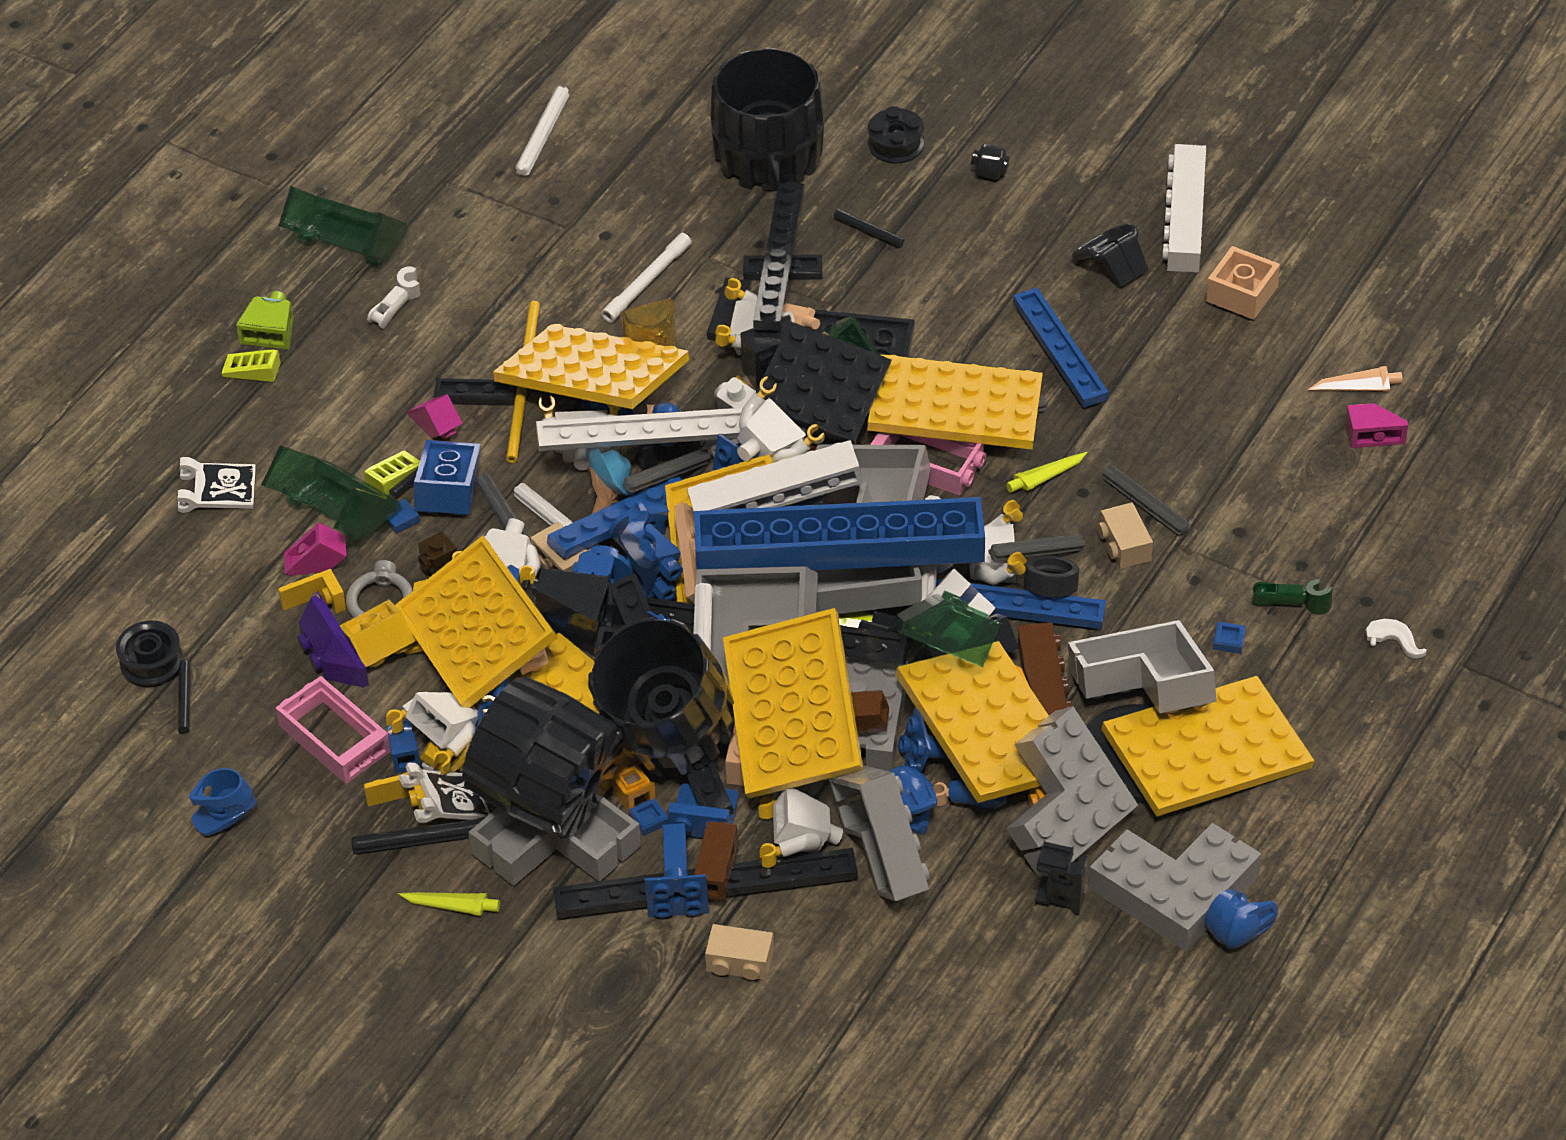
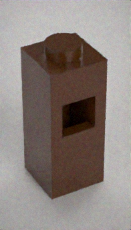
M883 691L851 692L857 733L886 732L889 705Z
M707 821L694 875L706 874L708 899L725 901L738 846L737 825L726 822Z

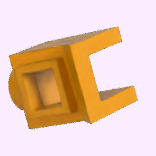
M638 764L631 767L622 766L615 772L612 778L613 792L627 812L635 807L634 798L642 794L647 801L653 798L656 799L654 782H650Z

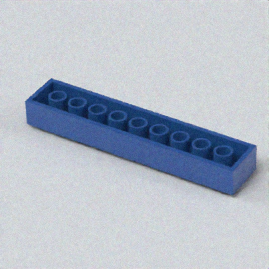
M981 497L694 511L696 569L806 566L811 570L985 562V530Z

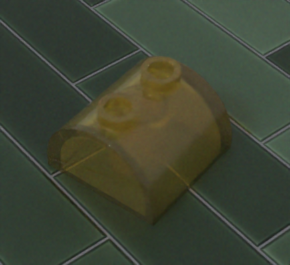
M672 298L620 312L622 337H628L631 341L635 342L649 341L656 345L677 347L675 309Z

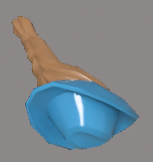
M597 447L586 449L589 463L588 471L591 472L592 484L597 494L592 514L619 502L621 496H632L638 492L628 493L626 488L622 486L624 478L632 475L630 473L631 463L627 458L621 456L617 450L613 449L603 453Z

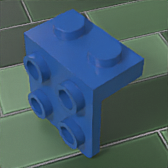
M683 784L680 786L676 803L670 802L668 809L669 824L685 823L686 836L703 838L707 821L733 824L739 798L738 792L726 789L734 811L729 812L728 809L699 806L691 784Z

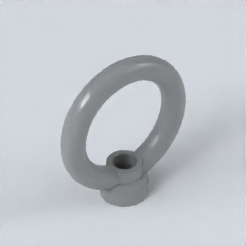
M387 560L377 561L372 572L360 576L351 584L346 595V606L353 618L364 613L358 606L357 598L360 591L371 583L376 582L381 586H388L392 583L401 590L403 598L413 591L410 583L403 576L396 573L397 567L393 562Z

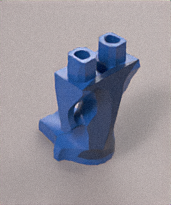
M636 502L632 508L613 521L609 530L610 536L624 549L635 568L645 597L657 596L662 600H671L675 598L677 589L672 585V581L677 580L681 576L683 568L678 563L681 552L663 536L666 532L665 521L669 513L668 507L665 504L644 507L641 502Z

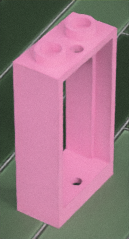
M878 432L870 444L895 445L899 438L903 436L966 458L967 460L958 473L930 463L931 471L927 484L959 496L966 486L969 487L971 485L977 468H982L986 460L984 444Z
M322 676L306 684L300 691L285 699L276 707L279 726L345 784L391 752L388 733ZM321 703H325L364 737L363 740L339 757L297 721Z

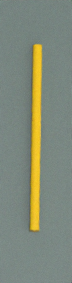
M537 301L529 303L523 347L532 341L536 335L540 303ZM517 386L506 456V461L509 463L517 462L528 388Z

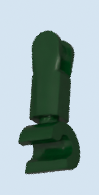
M1319 579L1310 581L1306 585V590H1303V585L1275 584L1260 581L1253 585V592L1255 594L1252 597V601L1257 606H1303V601H1305L1306 608L1310 612L1320 615L1331 610L1333 587H1326L1324 590L1319 591Z

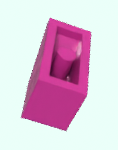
M448 394L429 399L407 411L409 416L430 438L441 436L442 439H445L456 433L455 427L462 424Z
M1375 403L1347 405L1345 426L1351 448L1406 444L1408 422Z
M318 522L284 552L285 574L293 576L320 573L334 568L347 556L345 535Z

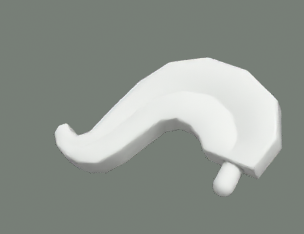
M1380 619L1372 621L1365 630L1366 640L1370 641L1371 646H1375L1376 642L1394 639L1399 643L1406 656L1415 659L1426 656V649H1418L1416 647L1410 629L1402 622L1392 619Z

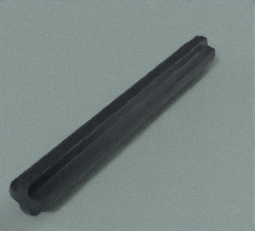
M486 817L353 836L351 838L353 853L358 854L469 838L468 832Z

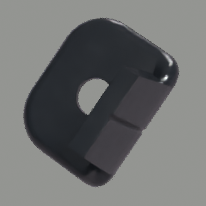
M1131 223L1116 226L1101 233L1072 253V258L1075 261L1087 258L1100 260L1117 288L1126 285L1149 270L1137 240L1139 235L1138 229Z

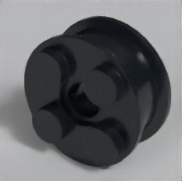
M890 106L875 114L868 123V147L871 154L880 161L893 164L905 163L919 156L924 148V124L921 117L911 110L897 106Z
M150 620L136 623L124 630L116 643V653L119 658L121 672L126 679L135 684L155 687L171 679L179 671L180 661L183 660L177 632L173 627L161 621Z

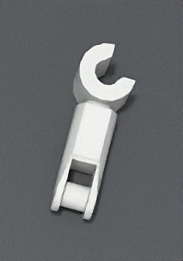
M404 267L398 272V286H395L379 304L370 310L367 317L368 322H376L380 328L384 329L408 299H415L420 296L416 268Z

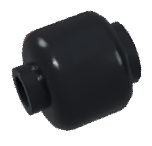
M985 143L981 146L980 150L974 149L970 164L975 165L974 172L976 175L998 180L1000 176H1005L1010 157L1007 156L1004 148Z

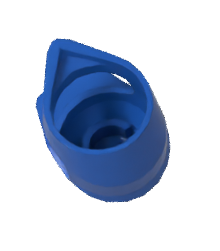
M911 766L894 767L889 772H893L902 782L903 793L901 797L903 804L908 806L911 815L924 812L917 818H912V822L909 823L912 832L923 835L928 828L931 808L937 805V797L933 786L921 772Z
M229 768L216 769L206 774L189 796L193 806L202 805L193 814L192 822L196 830L203 836H209L230 827L246 816L256 804V798L251 786L237 771ZM207 786H211V792L209 796L205 797V788Z
M1226 889L1216 896L1211 903L1205 917V927L1218 942L1225 945L1228 949L1239 948L1255 940L1272 927L1278 915L1277 904L1274 901L1248 903L1244 893Z

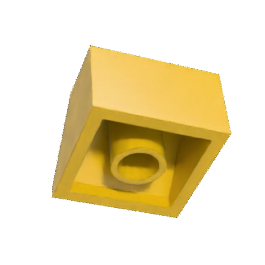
M390 600L339 625L364 665L370 668L380 665L385 661V657L393 653L400 654L408 650L410 644L416 641L402 612Z

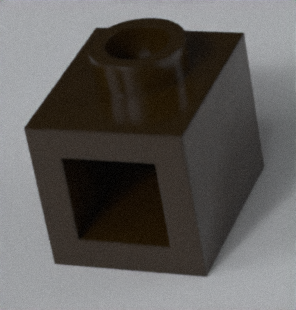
M441 531L418 543L420 555L417 558L421 568L432 576L452 560V555L457 552V547Z

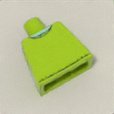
M273 291L270 298L257 296L252 299L236 325L240 344L289 350L293 327V312L291 302L286 300L285 294L280 291Z

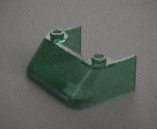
M290 186L278 226L298 233V239L310 243L313 238L367 254L366 260L380 264L382 259L387 260L404 238L409 224L382 213L375 214Z
M283 445L279 446L261 483L266 488L287 495L286 500L296 506L301 507L303 503L310 505L336 520L333 528L342 531L345 536L356 541L360 537H368L393 517L401 505L400 501L338 465Z
M945 590L942 595L936 593L896 614L892 626L899 633L981 667L984 666L1001 623L987 618L989 614L968 606L969 603L960 600V596Z

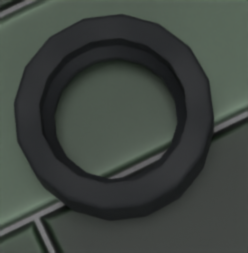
M1040 556L1027 561L1024 586L1030 592L1046 597H1065L1077 591L1080 568L1073 561L1055 556Z

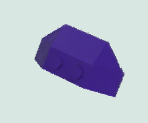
M319 591L313 593L299 621L301 635H298L297 639L301 649L304 652L308 650L310 654L309 659L314 670H320L326 680L363 688L369 686L366 666L359 658Z

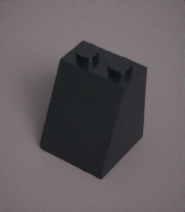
M542 568L539 579L534 580L532 595L536 596L535 606L555 634L561 633L576 647L593 656L595 655L594 645L599 627L606 626V602L610 592L609 577Z

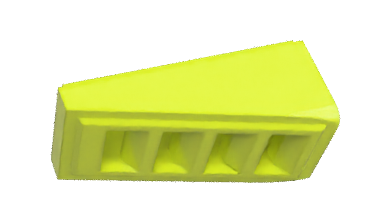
M262 350L228 354L221 373L222 377L274 382L281 363L279 351ZM233 363L237 364L236 367L231 368Z
M404 450L364 471L365 484L385 498L390 494L389 490L418 468L420 460Z

